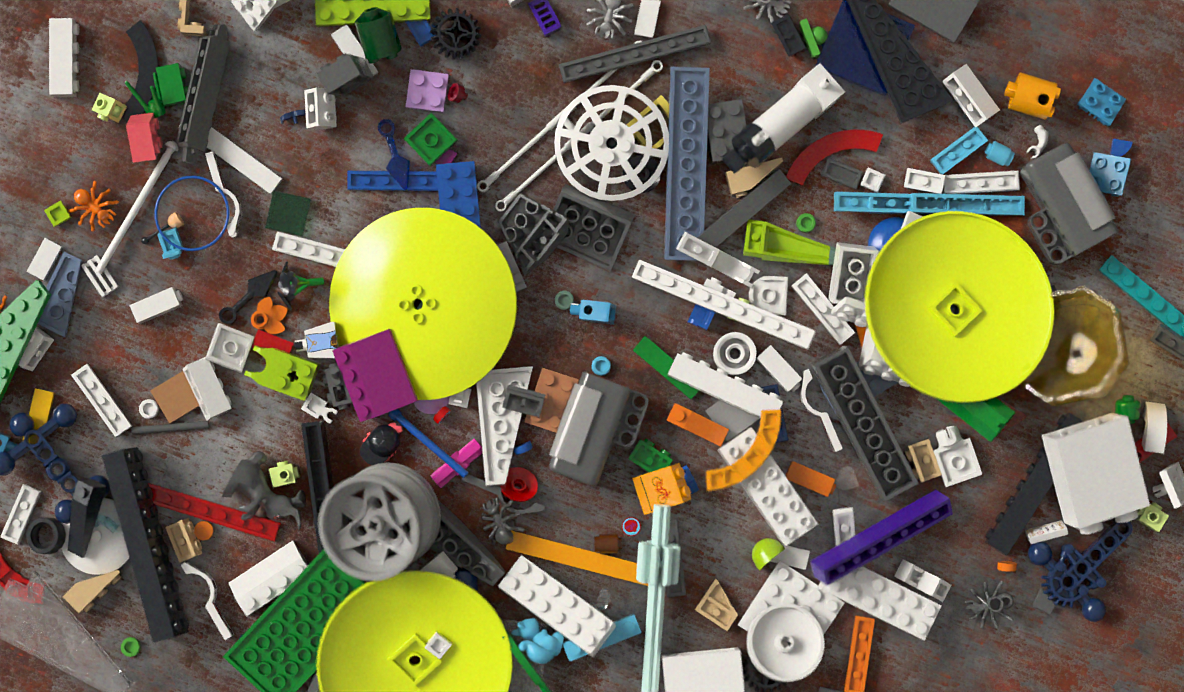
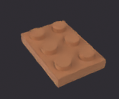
M542 368L534 391L545 394L539 418L526 415L524 422L557 433L574 384H578L579 380Z

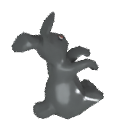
M254 452L249 459L241 460L226 485L222 497L231 498L234 492L238 491L250 498L252 502L250 505L239 506V510L248 512L242 515V520L251 519L258 509L264 506L267 516L272 520L289 515L294 516L298 524V530H300L302 518L300 511L296 508L305 507V492L300 490L296 497L292 499L273 493L268 487L264 472L260 468V465L267 460V456L263 452Z

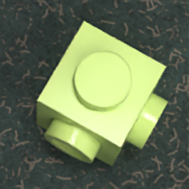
M99 93L92 111L98 113L97 117L106 122L110 119L119 123L127 106Z
M288 461L279 462L277 467L269 468L273 487L297 483V478H300L298 467H294V463L289 464Z
M1152 502L1150 506L1137 510L1138 518L1135 520L1155 532H1160L1169 515L1161 511V506Z

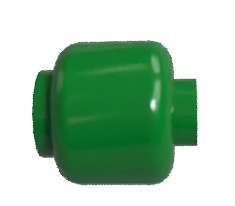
M1123 395L1121 399L1115 402V414L1127 416L1129 424H1134L1140 418L1141 404L1139 400L1134 399L1133 395Z

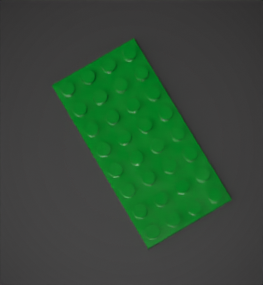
M323 549L224 654L223 658L260 692H296L317 670V655L321 636L331 615L347 596L366 584V582L341 570L331 560L325 549Z

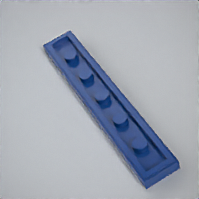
M348 171L347 190L438 191L437 172Z

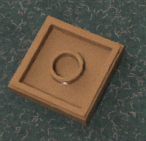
M183 371L150 390L170 424L199 407L198 401Z

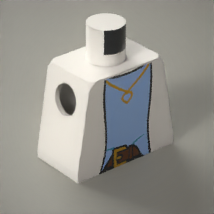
M335 322L305 330V339L295 341L296 352L307 351L308 358L335 359L332 350L339 347Z

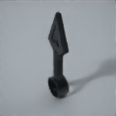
M273 270L249 279L248 293L233 307H224L219 312L221 322L227 325L233 324L237 320V312L252 298H266L277 275V271ZM228 310L232 311V320L225 321L223 313Z

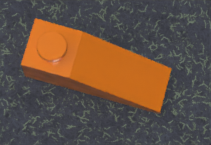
M674 403L667 418L669 423L720 447L729 432V429Z

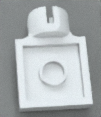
M956 426L946 427L947 432L943 429L936 432L939 447L933 450L945 487L982 475L970 438L962 439Z

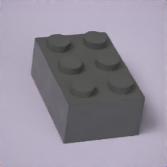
M347 53L337 57L335 63L325 64L320 68L321 71L316 73L327 94L340 97L347 95L374 78L364 58L351 54L347 55Z
M742 99L708 104L707 136L712 164L724 163L722 159L734 149L732 138L746 127Z

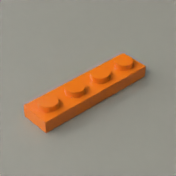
M855 615L844 692H864L875 622L874 618Z

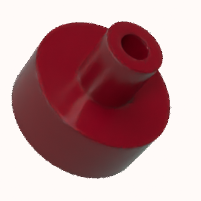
M458 83L451 85L448 91L449 101L460 103L462 100L467 99L468 94L465 93L463 85Z

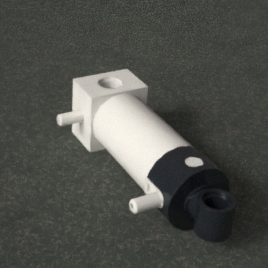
M819 63L801 78L791 91L732 138L734 149L722 159L723 162L734 174L746 164L754 168L760 166L763 161L773 155L779 147L814 118L817 119L834 105L845 91Z

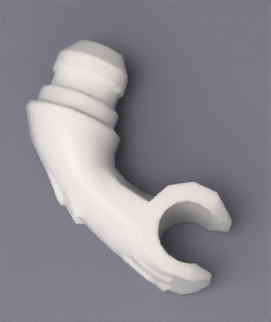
M1042 125L1034 128L1039 143L1037 146H1031L1027 149L1026 153L1029 151L1035 152V156L1030 159L1039 157L1048 143L1049 134Z

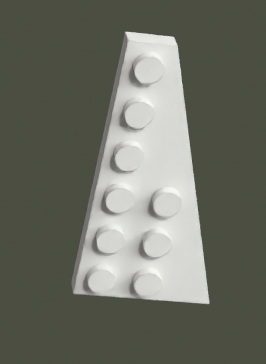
M533 366L491 370L483 379L476 383L486 486L505 485L522 413L502 408L508 385L528 389Z

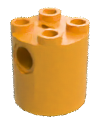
M1020 72L1015 82H1008L1004 96L1010 97L1008 109L1046 120L1047 117L1051 118L1054 113L1055 107L1052 105L1054 99H1058L1061 88H1058L1055 82ZM1041 94H1044L1045 101L1040 104L1038 98Z

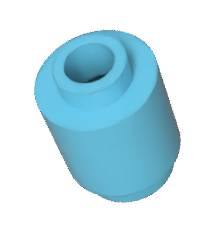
M996 141L992 144L989 143L984 152L987 154V159L1001 166H1009L1015 155L1011 148Z

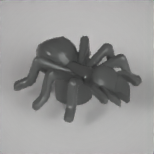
M499 498L489 500L487 505L482 504L484 511L493 515V517H487L486 514L482 513L481 517L482 520L494 521V523L483 527L484 531L493 527L494 530L489 535L493 545L496 544V541L503 545L512 543L514 540L512 530L525 531L524 528L514 527V521L512 520V518L520 516L521 512L503 517L504 511L514 503L513 500H510L507 505L501 507L500 513Z
M1000 581L991 597L988 593L987 582L983 583L987 601L974 589H971V592L983 602L982 604L974 600L965 601V603H973L966 607V609H973L967 614H976L970 617V620L977 618L982 610L985 611L981 619L980 628L982 629L984 628L988 611H990L991 619L996 629L999 626L994 612H998L1011 622L1014 620L1001 611L1002 609L1011 608L1014 603L1013 597L1009 594L1002 593L997 596L1004 583L1003 581Z

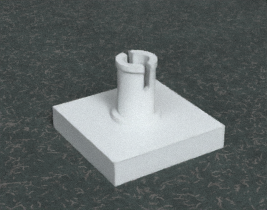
M1176 462L1159 472L1163 484L1153 486V493L1159 491L1154 495L1160 498L1168 494L1174 508L1184 504V473L1179 462Z

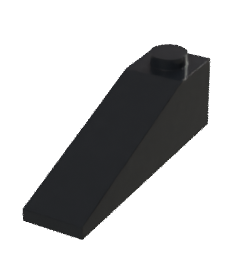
M94 479L78 480L72 497L68 551L81 558H85L107 486Z

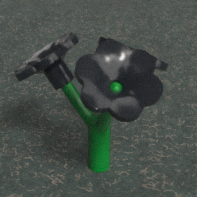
M286 261L278 281V286L282 289V293L277 292V294L291 311L293 310L291 301L295 299L297 294L308 286L324 285L323 277L305 279L297 276L294 272L288 270V262Z

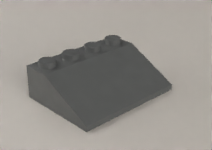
M890 0L888 6L954 43L979 0Z
M565 184L553 211L569 219V230L557 248L611 271L635 214L604 200L590 197L578 189Z

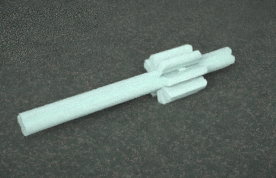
M654 504L652 539L647 540V542L641 541L638 544L636 579L643 584L649 583L641 692H658L665 586L675 585L679 581L681 547L674 542L668 543L671 506L667 504Z

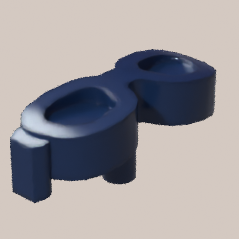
M296 110L280 117L281 124L284 123L283 121L292 118L294 124H297V117L306 116V110Z

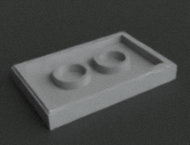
M752 377L745 381V384L750 387L753 384L757 385ZM721 400L705 410L713 422L729 429L725 438L727 442L760 419Z

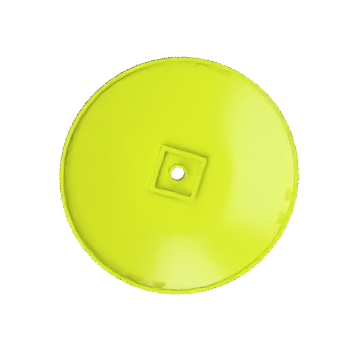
M411 208L393 212L379 218L364 228L351 241L343 252L333 275L329 296V312L331 322L336 324L335 330L339 347L391 329L417 399L433 400L465 391L478 383L495 367L507 349L513 334L517 314V294L513 274L504 254L483 229L465 217L453 212L434 208ZM418 298L423 302V307L420 310L414 307V301Z
M946 211L914 220L900 229L885 243L873 262L868 275L865 291V313L868 328L878 352L891 370L903 381L916 390L937 399L951 402H977L1008 392L1025 380L1036 368L1051 338L1054 323V301L1047 274L1040 260L1018 234L1000 222L983 215L963 211ZM951 305L958 306L959 314L951 312Z
M402 571L387 579L367 582L347 596L337 607L321 636L317 655V678L321 692H508L512 674V653L507 632L500 617L488 601L467 584L443 574L429 571ZM436 631L452 643L440 659L424 648ZM411 656H418L420 662L412 664L409 661Z

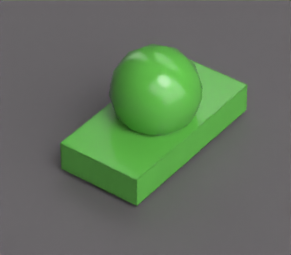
M806 18L800 21L799 28L811 59H815L820 56L817 45L825 43L828 35L822 27L817 26L811 29Z

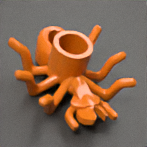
M96 181L93 182L91 195L84 189H78L74 193L75 202L82 206L68 210L69 213L76 212L77 210H86L81 215L78 225H82L84 218L89 213H92L90 218L92 232L95 231V214H98L99 225L105 228L101 221L110 225L111 223L108 219L112 221L114 219L109 212L113 215H116V213L110 209L102 210L101 208L119 203L116 200L100 204L102 197L110 193L111 190L107 189L96 199Z

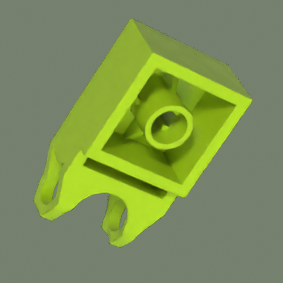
M254 346L253 350L265 358L266 367L262 372L247 370L244 375L251 377L261 386L306 401L311 393L320 363L277 348ZM296 371V375L299 377L292 380L291 373Z

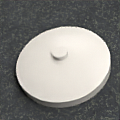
M103 498L85 558H81L68 551L70 523H62L66 532L65 543L61 548L66 559L78 570L88 574H106L121 568L130 559L114 500Z
M781 603L764 609L754 618L748 630L747 649L755 667L766 677L780 682H792L806 677L818 666L824 651V636L818 621L809 611L798 605Z

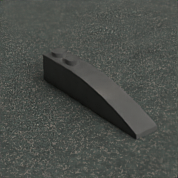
M438 500L441 523L438 536L430 549L438 554L444 551L449 559L456 563V566L465 568L472 575L493 586L506 571L468 527ZM409 518L404 524L407 526L408 533L410 534L411 521Z

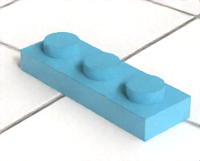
M974 127L930 161L937 171L943 175L988 140L978 127Z

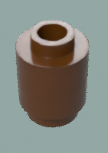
M599 534V536H594L595 552H600V554L618 553V549H622V537H618V534Z

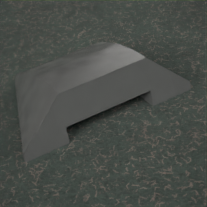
M522 193L516 197L498 221L508 243H511L515 251V258L519 259L523 268L521 270L524 275L546 261L569 230L568 218Z

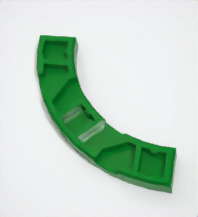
M504 625L510 642V650L526 673L542 692H553L523 651L519 649L518 644Z

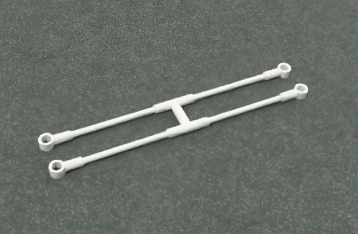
M658 60L653 61L651 67L630 88L635 90L652 75L659 73L663 67L662 63ZM656 63L660 65V69L658 70L654 69L653 65ZM616 70L607 72L588 90L597 88ZM614 108L605 109L599 115L600 119L604 118ZM565 109L546 125L547 127L500 169L494 171L485 180L479 181L477 185L480 192L488 191L489 186L500 177L499 175L549 130L558 125ZM566 118L564 126L568 130L573 131L574 124ZM589 122L579 132L588 134L594 128V122ZM572 138L564 144V147L561 149V155L572 148ZM556 154L515 191L509 193L503 200L497 201L495 204L496 210L504 212L507 205L526 186L557 160ZM482 183L487 185L484 190L480 189V184ZM499 203L505 205L503 209H498L497 206Z

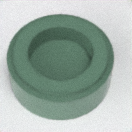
M560 291L555 296V304L561 310L570 309L571 303H574L573 295L568 291Z

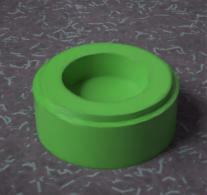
M808 213L800 215L796 221L798 230L803 233L811 232L816 225L815 218Z
M135 637L126 638L121 643V651L125 656L133 657L141 650V643Z

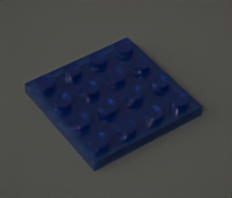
M843 0L815 67L820 63L828 73L886 96V89L846 0ZM887 14L898 30L909 41L915 25Z

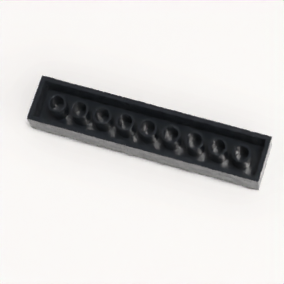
M132 447L102 455L103 463L152 641L156 643L188 633L189 623L184 616L183 601L179 598V586L173 576V565L169 561L168 547L163 540V528L157 518L158 510L152 500L153 492L148 485V474L143 467L142 453L138 447Z

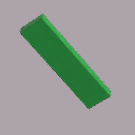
M646 336L633 349L638 356L690 400L697 394L699 390L668 376L674 360Z

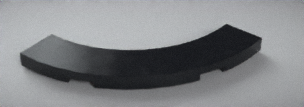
M140 20L127 30L126 33L133 42L138 57L139 71L135 91L146 105L149 106L148 102L153 98L150 86H153L156 91L153 73L157 74L156 68L159 67L154 41L148 29ZM133 94L125 104L127 107L122 118L128 122L131 115L145 113L143 106Z

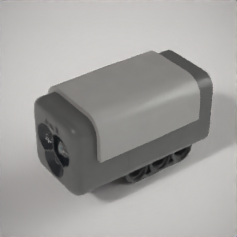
M1064 143L1021 168L1020 174L1041 209L1029 217L1027 224L1050 264H1060L1119 232L1113 221L1116 217L1079 152L1075 153L1070 144ZM1034 217L1041 219V227H1036L1033 224ZM1044 234L1050 235V244L1044 243L1042 239ZM1053 251L1060 253L1061 258L1059 261L1052 258Z
M582 372L579 383L574 384L549 454L552 456L549 464L550 470L591 486L597 485L612 444L615 443L623 447H629L634 444L648 406L647 396L625 386ZM638 396L643 397L645 400L644 406L640 408L634 404V399ZM632 414L638 417V423L635 426H631L627 421L628 417ZM629 433L632 436V441L629 444H624L621 441L622 434Z

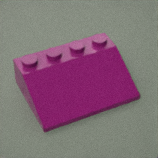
M391 329L332 350L360 422L418 401Z

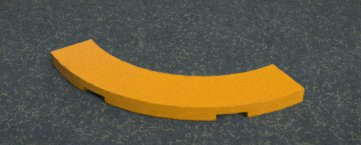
M781 409L761 410L760 426L754 443L735 463L721 469L706 471L707 491L719 490L735 485L752 475L765 462L779 434Z

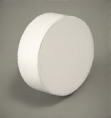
M144 400L139 406V412L144 418H154L159 413V405L154 400Z

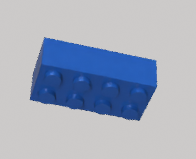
M475 162L437 164L436 172L440 209L465 217L481 228Z

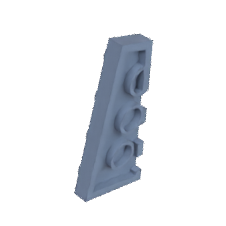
M63 252L46 287L51 296L38 322V325L63 337L67 335L83 261L66 252Z

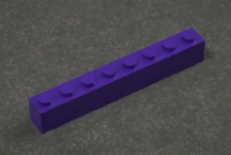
M934 490L810 561L814 577L826 586H829L953 514L950 498Z

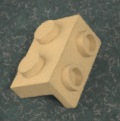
M929 439L906 446L907 451H905L907 460L908 462L912 461L914 467L912 472L919 483L942 475Z
M189 518L165 527L179 563L202 554V545L196 539L194 534L195 528L193 523L189 521Z

